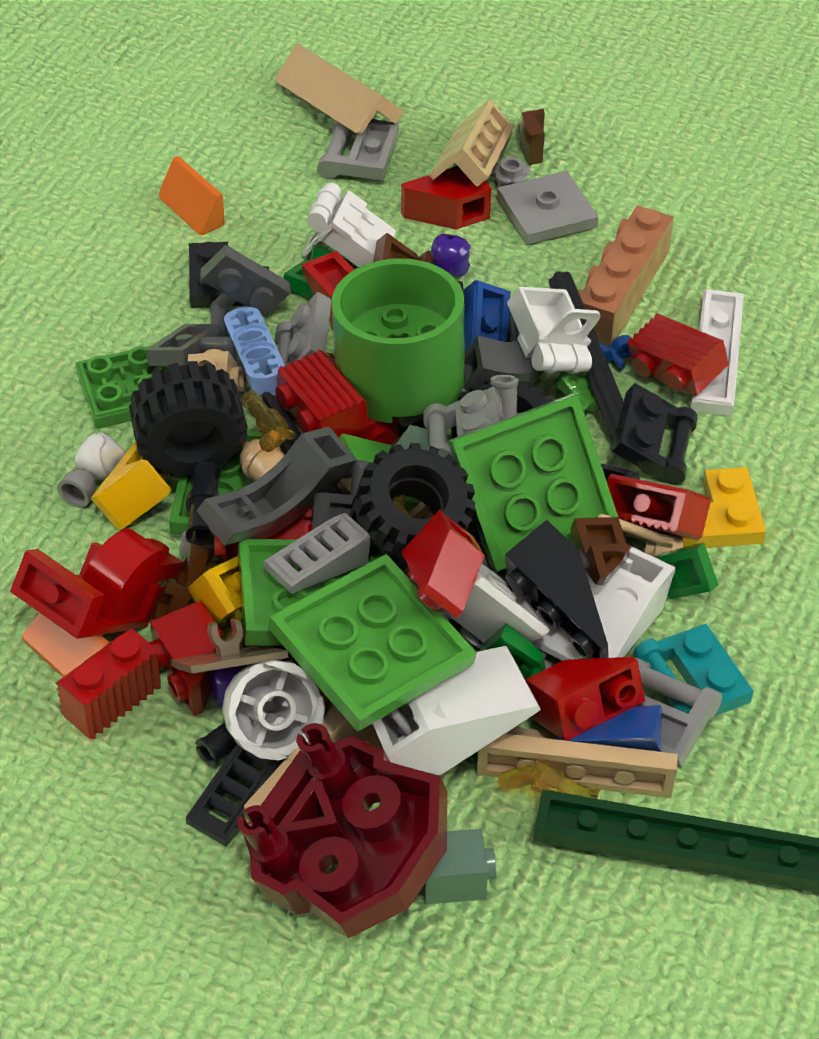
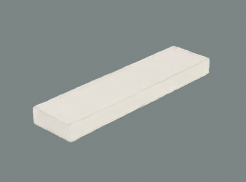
M704 289L699 330L724 341L729 365L697 396L694 397L692 395L691 408L696 412L732 417L744 294Z

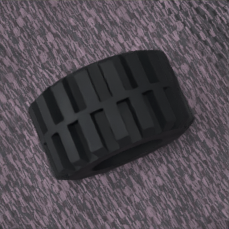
M187 361L186 365L179 366L177 362L169 364V368L166 370L157 369L151 373L152 378L143 379L138 384L139 390L133 391L130 398L131 405H129L139 456H142L143 460H147L152 467L154 466V469L159 474L170 473V476L173 478L189 475V478H192V468L198 462L210 461L216 464V468L219 466L225 467L232 462L231 456H238L243 449L242 444L247 441L248 434L246 429L248 427L237 385L234 379L229 378V374L223 369L216 371L215 365L209 363L199 366L197 361Z
M410 443L408 449H404L401 444L391 446L389 454L382 450L375 455L373 463L369 462L364 469L350 512V517L370 535L369 554L374 551L378 554V558L387 554L402 571H405L408 566L402 550L431 518L416 519L409 517L395 507L391 498L408 496L418 499L431 510L433 516L440 510L464 530H467L475 510V502L472 501L475 491L473 484L465 483L469 476L465 469H456L454 467L456 459L449 454L444 458L438 455L440 449L430 446L428 451L423 450L420 443Z

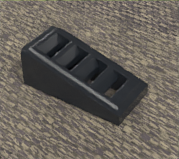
M237 744L186 816V823L226 847L240 831L237 821L239 816L245 819V815L242 812L244 805L283 763L284 759H262ZM238 778L251 784L250 789L238 783ZM226 793L240 801L239 805L237 806L223 798L224 794ZM214 808L230 818L225 823L209 812Z

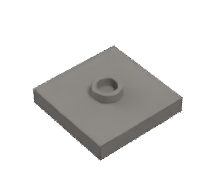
M568 171L497 188L499 203L526 245L598 227V215Z

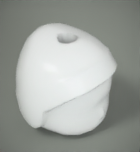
M93 433L78 448L74 462L78 469H85L91 472L95 480L104 481L126 454V451L107 434Z

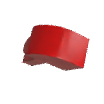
M126 528L115 533L98 549L82 579L106 595L99 613L111 620L137 615L150 582L177 578L184 562L170 554L169 547L155 539L144 538L132 529Z

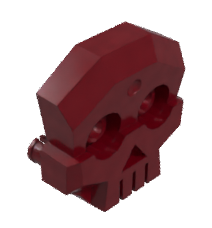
M312 723L301 729L308 742H306L304 736L297 735L296 743L300 751L261 806L253 805L242 811L249 822L247 823L243 817L239 816L237 826L244 835L249 851L251 878L263 895L295 914L312 912L335 931L349 939L408 910L447 851L448 791L439 775L391 763L383 749L354 736L333 743L325 726ZM380 803L376 809L368 811L372 804ZM331 865H338L333 872L325 873L326 869Z

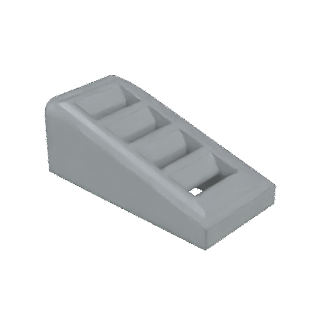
M343 513L329 519L264 561V569L287 591L293 594L368 564L370 535L350 516ZM297 565L302 570L297 572L292 566Z

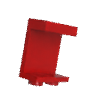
M94 542L90 545L79 575H75L39 549L26 550L10 592L73 637L80 639L126 631L129 628L147 627L163 586L157 582H150L137 615L111 620L107 619L99 613L106 595L82 579L91 559L102 546L98 542Z

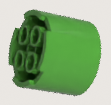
M386 259L363 265L350 272L339 282L333 292L331 301L336 367L366 400L367 418L392 423L393 417L423 414L425 408L430 404L438 403L444 406L453 404L461 395L465 375L464 294L457 280L444 269L428 262L414 259Z

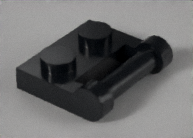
M634 383L625 393L611 452L667 484H681L686 478L687 465L685 457L690 433L695 430L698 414L689 407H676L660 398L657 394ZM665 425L674 430L668 458L659 454Z

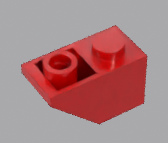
M459 166L446 169L434 180L427 175L402 183L401 215L406 219L457 230L490 219L492 188L486 181L476 186Z
M439 510L402 550V554L410 568L406 572L408 577L419 586V590L416 592L418 597L432 610L438 612L441 608H444L454 617L458 618L464 611L485 555L470 533Z
M202 601L150 621L153 641L149 643L157 649L159 669L165 668L169 675L167 680L174 698L177 702L184 700L193 716L203 713L210 697L212 685L210 680L211 671L191 674L172 667L171 659L216 652V648L210 642L207 634L208 624L215 621ZM218 627V635L222 639V632Z
M633 657L563 660L525 679L541 711L533 715L534 720L565 741L645 702L638 660Z

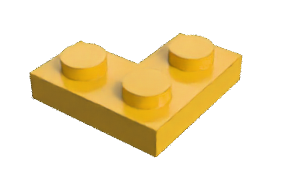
M748 468L705 470L703 485L706 496L710 497L711 503L703 536L698 541L682 537L683 547L705 543L706 548L764 544L766 529Z

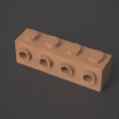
M637 205L629 219L623 218L620 222L615 241H609L606 244L599 266H592L583 291L578 289L585 309L596 310L600 313L601 317L593 327L600 344L609 347L613 340L619 336L667 257L674 216Z

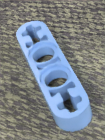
M241 307L231 310L224 316L227 336L234 342L236 358L239 365L243 367L245 379L251 392L259 397L264 392H270L275 396V388L279 386L277 370L280 366L285 367V364L260 311L254 307Z

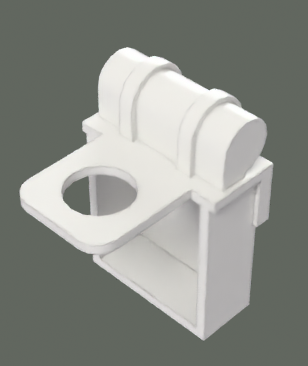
M327 183L319 190L316 202L312 204L309 210L307 221L316 231L310 237L302 255L306 257L312 250V245L323 241L357 267L372 263L376 241L386 233L394 237L396 230L366 208L367 203L350 190L341 198L342 191L340 187L334 183Z
M518 287L507 302V305L520 333L517 337L525 358H532V367L536 371H544L546 373L560 371L567 372L568 374H578L579 372H588L592 366V357L587 348L591 343L587 335L599 321L600 313L596 310L575 309L565 289ZM581 318L586 319V323L583 326L580 321Z

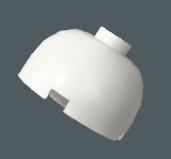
M282 660L249 664L234 675L225 690L222 706L226 728L236 743L255 756L270 760L289 758L287 756L294 749L299 748L296 743L298 734L304 736L306 742H308L301 729L312 723L322 724L325 711L323 697L320 696L319 689L310 676L296 664Z

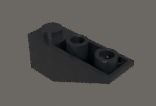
M546 520L505 554L507 569L505 578L510 587L519 596L525 597L528 595L538 605V612L547 624L554 629L560 626L571 637L570 642L584 659L609 658L608 642L579 549Z

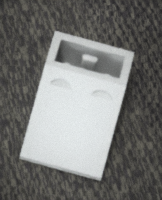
M632 546L626 562L603 585H596L586 571L608 642L609 658L624 657L661 613L676 568ZM541 617L550 631L543 638L532 641L531 643L542 652L544 651L562 661L584 659L570 642L571 637L560 626L554 629Z
M507 646L477 652L473 665L375 721L373 726L391 763L440 776L541 711L509 649Z

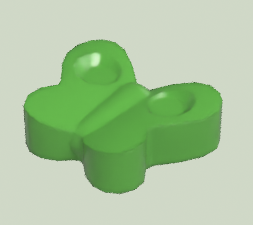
M561 372L555 380L556 386L565 395L578 394L583 412L586 410L591 412L598 411L599 407L586 375L581 377L578 374Z

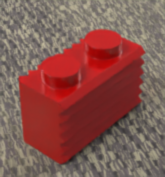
M656 313L654 318H650L649 324L645 323L644 328H640L638 333H634L633 339L629 338L627 343L632 359L631 364L638 374L646 378L653 376L662 383L666 382L671 389L675 391L685 390L687 394L691 393L694 397L729 365L722 339L659 313Z
M318 350L316 354L310 353L308 357L303 356L301 360L296 359L293 364L288 362L285 367L280 366L277 370L279 386L275 388L278 402L285 411H293L303 433L330 427L340 437L342 433L350 435L368 427L366 400L322 350Z
M611 474L608 477L607 484L619 519L655 532L695 541L702 538L711 503L710 497L688 489Z
M132 628L127 629L55 682L58 686L56 689L59 692L57 695L60 698L62 715L88 739H96V733H103L104 728H111V722H118V717H125L126 711H132L133 706H140V700H147V695H154V689H161L157 649Z

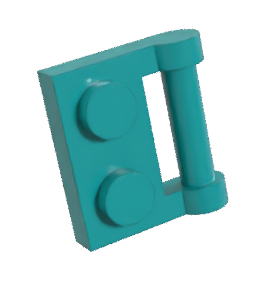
M707 623L659 641L646 639L633 650L634 658L650 663L651 669L676 679L665 662L671 660L687 684L701 690L709 687L721 692L722 701L715 716L749 704L752 701L753 689ZM666 696L673 708L689 714L692 706Z

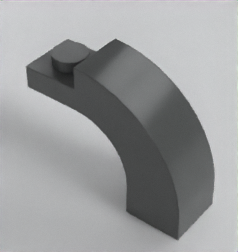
M509 312L511 342L477 336L465 352L463 388L468 393L469 387L475 384L485 385L486 380H490L491 377L496 375H512L519 379L518 383L521 381L529 382L530 387H533L544 372L536 371L532 367V358H525L517 339L520 333L511 312Z
M330 427L302 433L285 456L266 474L241 489L205 499L197 509V513L209 526L212 534L224 546L245 539H267L309 511L314 506V493H329L350 470L357 459Z

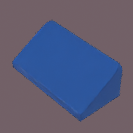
M476 279L464 289L466 305L464 316L465 352L477 336L508 342L510 309L507 302L510 299L511 291Z
M661 705L635 706L568 741L661 752Z

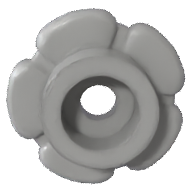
M504 158L493 167L496 185L502 187L526 181L527 176L530 175L529 167L518 158Z

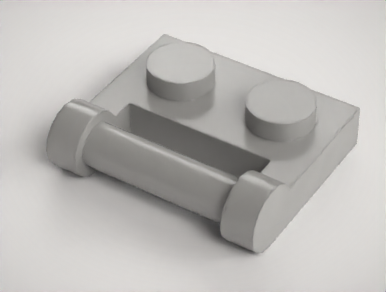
M371 119L364 132L358 135L334 120L332 125L333 136L326 154L318 162V173L327 179L336 178L338 175H345L366 180L383 181L399 136V123L395 124L390 121ZM355 135L356 138L349 157L341 156L347 139Z
M317 292L307 304L302 303L297 307L291 321H284L277 325L275 340L278 343V351L285 366L288 362L293 364L296 359L301 360L303 356L308 357L310 353L316 354L318 350L326 353L331 299Z
M495 386L484 391H472L466 394L460 401L448 406L438 403L430 404L423 412L424 426L429 430V447L433 446L440 449L438 455L444 458L448 454L452 456L447 443V429L457 425V435L459 437L504 420L502 400Z
M635 658L638 660L642 686L692 706L689 714L647 696H645V702L637 705H661V752L678 754L677 767L682 768L709 719H712L718 712L722 701V693L709 687H705L703 690L655 671L651 669L650 663Z

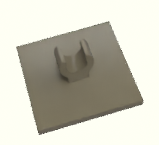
M230 619L232 634L225 640H222L218 635L217 623L210 622L208 624V638L215 646L216 652L171 659V665L174 668L192 674L288 658V651L262 645L239 648L243 637V627L239 620Z

